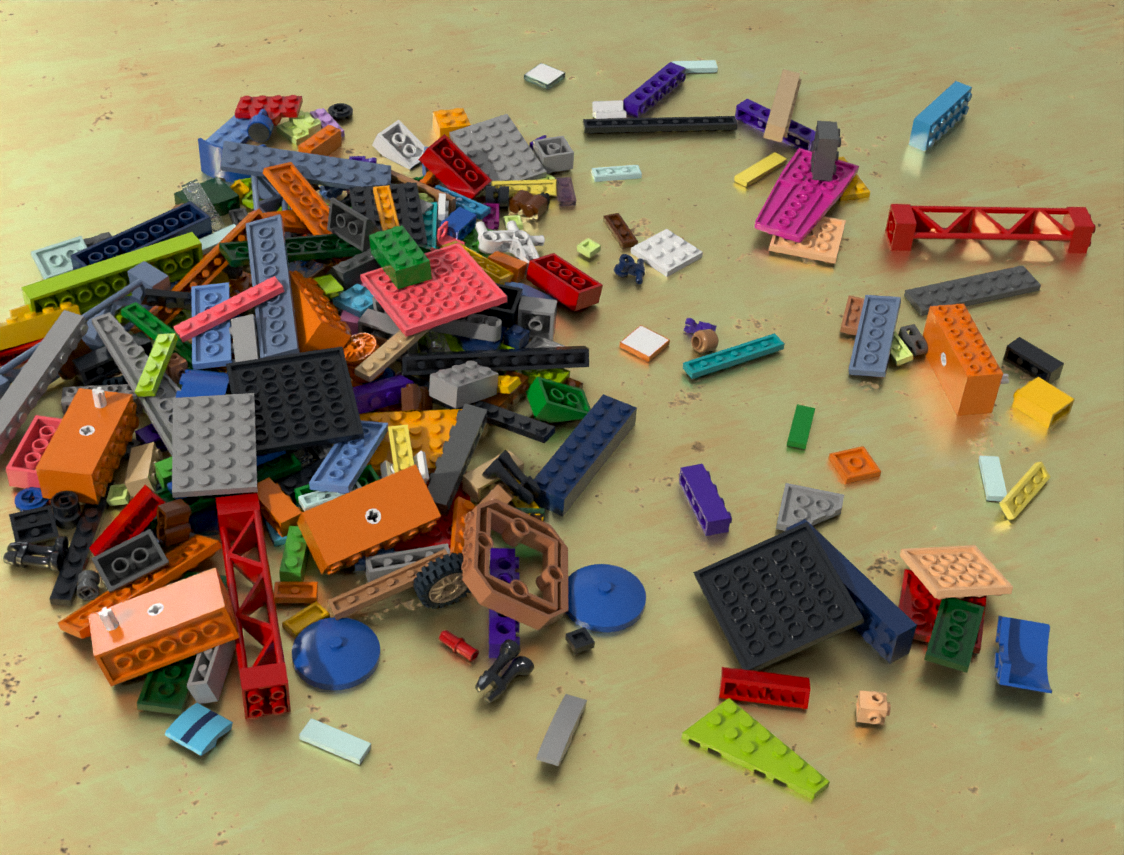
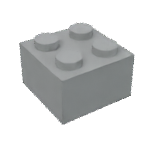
M564 136L533 140V152L547 171V174L573 169L574 152Z
M521 296L518 308V326L530 331L529 339H533L535 335L553 341L556 328L557 300Z

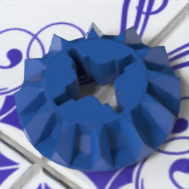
M30 487L20 491L15 496L14 501L17 509L26 511L46 506L49 499L43 498L41 488Z

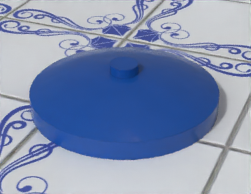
M594 564L582 567L568 577V611L566 614L581 627L595 632L621 631L635 624L644 612L646 604L644 586L634 574L626 569L609 564Z
M335 617L316 621L298 634L292 646V663L298 676L309 685L324 690H344L363 683L372 676L380 661V643L376 634L367 625L350 618L343 617L336 620Z

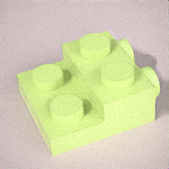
M300 110L298 118H289L288 122L276 126L279 134L295 145H298L321 130V121L318 118H312L309 112Z

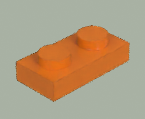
M275 582L274 584L275 603H314L317 601L318 582Z

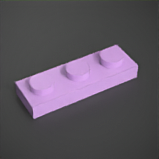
M324 108L310 112L312 118H318L321 121V129L329 124L341 129V137L345 136L344 130Z

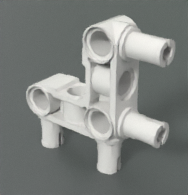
M515 221L507 223L506 228L508 230L488 231L484 222H477L475 229L478 233V249L485 254H493L495 251L514 254L517 259L527 262L525 275H527L529 261L539 258L534 246H543L545 242L544 236H530L525 231L519 230Z

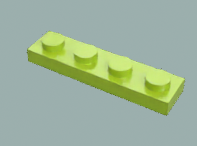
M175 333L158 334L135 389L137 397L156 395L178 340Z

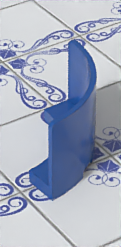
M198 138L200 164L203 173L212 178H224L226 182L251 178V175L220 171L223 147Z
M185 369L186 374L182 373L180 378L182 389L177 391L176 398L226 395L229 384L228 374L224 372Z
M1004 616L998 617L996 642L1000 646L999 653H995V668H998L996 680L998 684L1052 693L1047 673L1049 624Z

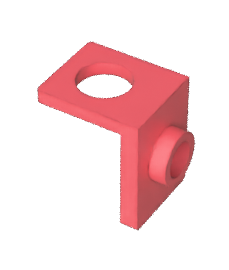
M445 221L438 228L437 246L441 247L453 241L465 245V242L447 235L448 221Z

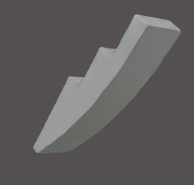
M565 694L544 737L536 760L559 766L571 745L572 736L586 708L587 700Z

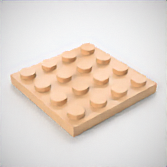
M823 216L802 242H795L773 235L769 251L835 264L846 220Z
M975 545L901 549L900 557L937 599L1012 594L1013 586Z

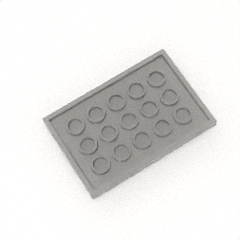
M508 114L449 132L452 142L492 181L537 180L547 176V171Z
M254 393L173 398V498L258 492Z

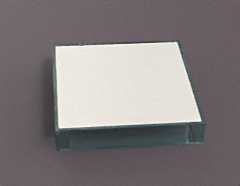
M543 63L538 64L524 74V80L546 89L551 88L565 78V72Z

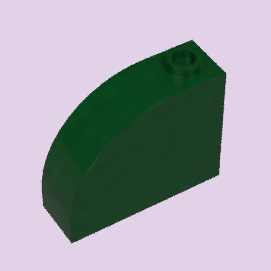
M219 177L174 193L175 205L191 201L211 218L229 214V210L240 208L239 195Z

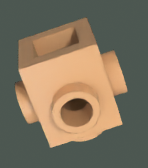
M859 690L856 702L857 722L884 725L885 718L890 715L891 704L887 702L886 693Z

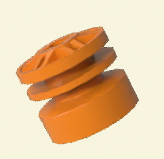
M358 333L352 335L343 347L349 375L357 383H368V381L356 376L354 369L380 348L376 339L371 334ZM384 371L381 372L375 379L379 378L384 373Z

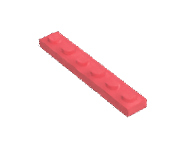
M274 276L181 322L173 328L180 340L185 342L285 291L281 283Z

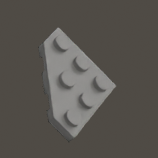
M786 483L776 529L786 531L787 527L804 519L813 526L841 514L844 495Z

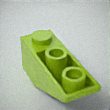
M331 274L313 278L318 282L317 285L324 291L323 294L330 301L340 296L339 293L344 290Z

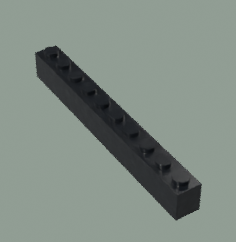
M586 346L403 353L400 356L402 375L433 374L442 369L452 368L454 365L464 364L467 361H475L478 365L488 367L492 371L589 367V348Z

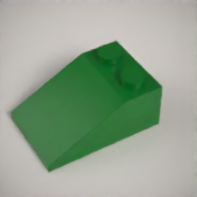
M537 376L526 391L534 418L539 421L553 423L580 420L591 410L584 390Z

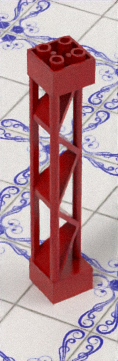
M891 204L885 233L891 251H911L913 239L1062 241L1067 253H1087L1088 247L1091 246V237L1095 233L1096 226L1086 207L1033 208ZM924 212L962 214L949 227L942 228ZM986 213L1025 215L1010 229H1005ZM1049 214L1064 215L1062 224Z
M258 492L217 497L216 505L228 594L231 599L240 637L235 639L245 719L291 712L287 671ZM257 545L259 562L242 556ZM234 568L253 584L252 589L240 608ZM266 604L269 623L250 617L251 614ZM242 628L264 647L252 667L247 665Z

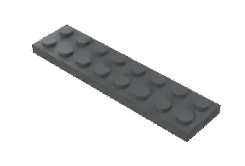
M1022 265L905 290L904 296L921 316L928 315L930 306L953 304L970 306L1039 291L1041 284Z

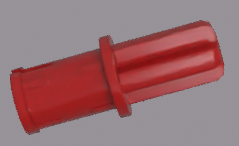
M448 630L441 632L439 640L450 647L453 653H459L470 662L476 660L479 655L478 649L466 643L464 638H458Z

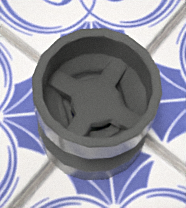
M86 570L78 575L77 596L79 598L93 600L98 597L100 576L97 572Z

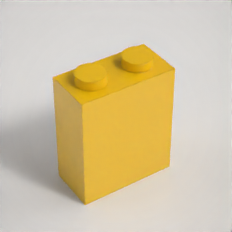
M1037 377L1033 381H1029L1021 389L1019 388L1015 391L1012 406L1049 429L1071 412L1074 398Z

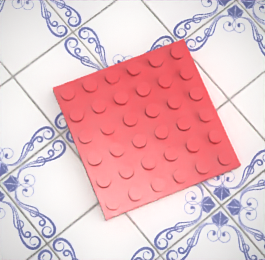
M459 243L425 253L426 257L430 260L431 280L397 289L382 268L360 274L362 283L405 337L507 302L505 293Z

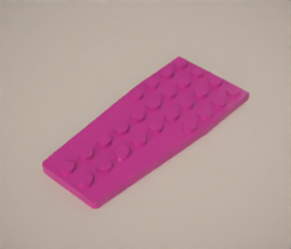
M799 148L780 174L755 221L754 228L768 234L783 237L784 239L802 242L842 196L858 172L859 166L838 160L835 161L836 174L832 176V181L812 180V152Z

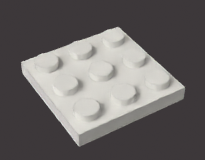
M668 229L631 248V254L643 259L646 264L666 277L699 260L703 255L701 250Z

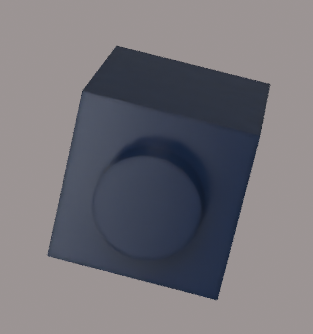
M514 324L504 333V344L515 349L525 348L529 343L530 331Z

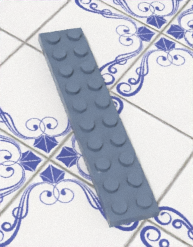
M229 141L223 142L220 171L265 177L262 173L264 168L292 162L309 184L343 189L356 186L391 184V165Z
M279 214L246 223L252 286L254 287L275 276L285 291L255 306L260 358L300 353L282 216Z

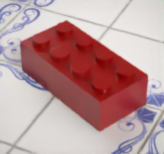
M445 134L430 145L418 159L449 190L472 200L492 181Z
M555 253L529 261L526 279L544 290L545 293L556 298L557 301L569 307L570 310L578 311L599 303L603 285Z

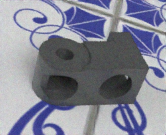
M912 324L901 327L898 336L911 351L913 357L927 354V342L916 325Z

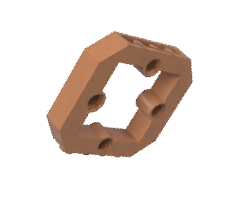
M497 499L479 504L466 514L464 519L465 532L463 534L465 540L462 550L464 558L461 566L463 570L462 580L479 604L536 630H541L556 623L568 611V547L550 524ZM491 530L500 533L504 542L509 546L515 547L521 543L543 553V572L536 578V585L542 591V598L529 593L527 586L520 580H513L509 584L489 575L490 549L494 545L490 537Z

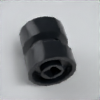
M486 186L485 203L499 204V207L509 208V186H499V188ZM493 194H498V199H493Z
M67 490L56 493L51 499V505L57 527L65 530L76 528L81 517L78 495L73 491Z

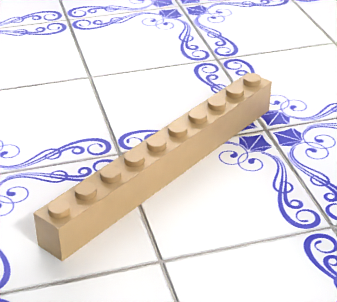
M782 70L763 138L782 143L783 137H787L802 80L799 79L800 73Z

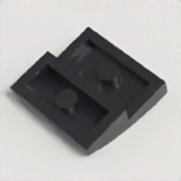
M51 505L9 514L15 542L22 543L28 541L31 544L59 537Z

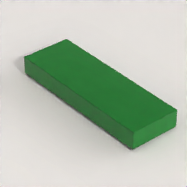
M797 404L787 446L806 449L815 408Z

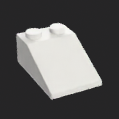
M397 120L378 133L372 144L383 157L409 170L420 163L418 159L422 156L425 147L400 120Z

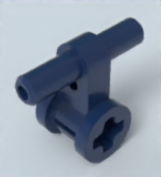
M622 254L619 258V263L614 267V272L620 277H627L628 274L636 276V283L642 284L643 276L645 275L644 260L639 258L636 264L631 256Z

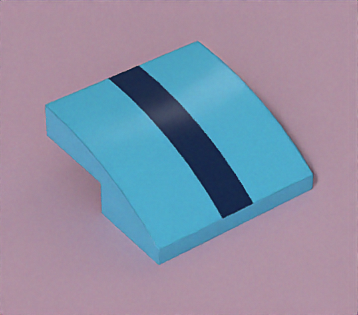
M195 703L170 725L165 732V736L202 756L216 747L217 739L232 729L233 722L201 704Z

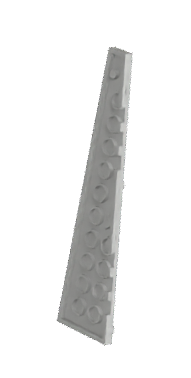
M110 312L92 318L94 328L135 394V389L148 360L145 350L133 341V337L125 331L124 327ZM164 373L155 396L137 397L172 455L173 398H176L177 391H181V389Z

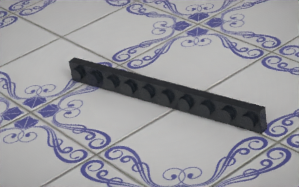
M735 116L583 119L584 133L589 134L701 130L729 131L737 130V121Z
M398 371L394 376L402 375V373ZM402 375L412 380L413 384H417L418 387H428L429 390L430 382L411 375ZM433 398V403L448 409H463V406L454 408ZM481 400L469 404L487 409V423L544 444L555 434V427L496 405Z

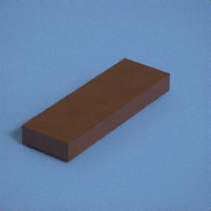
M619 213L603 216L604 223L622 249L634 247L638 244V240Z

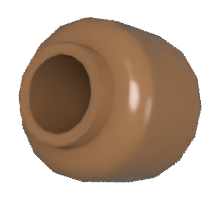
M712 329L698 330L691 339V344L698 353L715 351L719 342L717 334Z

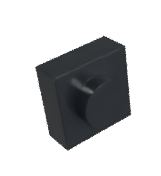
M585 627L566 633L565 640L574 654L594 648L595 642Z

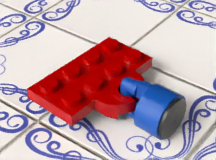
M296 95L240 97L235 110V118H250L251 120L247 127L248 136L253 141L265 142L271 136L273 124L277 126L282 118H298L303 98Z

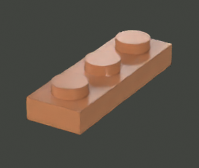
M848 296L840 332L849 335L857 334L865 298Z

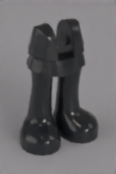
M504 450L482 474L486 479L494 476L500 478L513 492L514 496L528 505L534 502V497L537 498L542 492L536 481H533L531 475L527 477L520 470L507 450ZM510 473H511L520 483H518V482L510 475Z
M66 536L57 537L53 546H41L31 544L28 541L22 543L12 542L7 547L8 552L4 554L3 561L16 567L26 568L27 565H34L60 572L69 548L68 538Z
M507 639L501 644L499 656L493 665L479 677L475 685V689L478 692L484 690L489 684L493 687L484 696V700L487 703L499 699L500 695L505 693L508 684L517 675L526 676L534 670V664L529 658L525 656L517 657L521 649L513 640ZM513 660L507 668V670L504 672V674L500 677L498 675L499 672L504 668V666L508 662Z

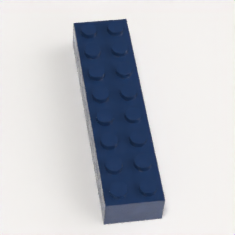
M189 201L70 255L73 270L193 232L198 239L212 234L211 217Z
M603 394L533 479L542 491L537 498L534 497L537 506L564 516L634 427L637 407Z
M804 519L787 527L786 531L808 521ZM809 523L864 619V623L853 627V629L890 664L909 654L917 625Z

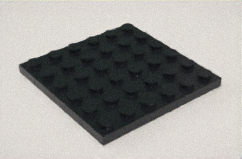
M343 347L226 364L231 394L254 393L256 455L364 439V432Z
M808 522L693 572L743 670L758 671L864 623L860 611Z

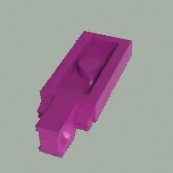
M482 203L491 208V213L485 216L482 222L485 223L488 229H498L499 204Z

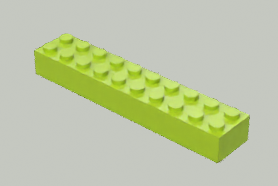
M193 232L21 287L24 304L29 305L30 311L36 313L43 312L42 309L46 307H60V304L64 302L78 305L80 313L88 311L128 286L130 282L127 271L143 261L168 275L170 283L180 280L203 259L202 243Z

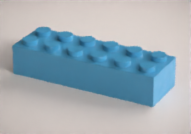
M955 81L916 116L912 126L909 145L922 151L932 147L943 134L947 133L948 129L952 128L957 121H960L963 115L967 114L969 110L968 102L972 98V87Z

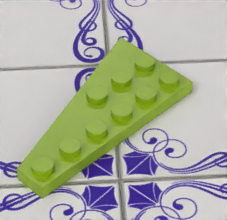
M730 698L682 732V739L687 741L691 739L700 743V747L706 750L709 748L721 753V757L753 772L756 769L766 774V778L770 780L777 779L784 782L788 788L811 799L817 797L829 786L830 781Z

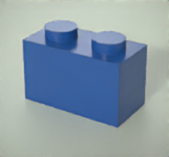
M459 207L454 212H451L450 216L443 220L440 226L445 221H448L447 235L462 241L475 229L477 214Z

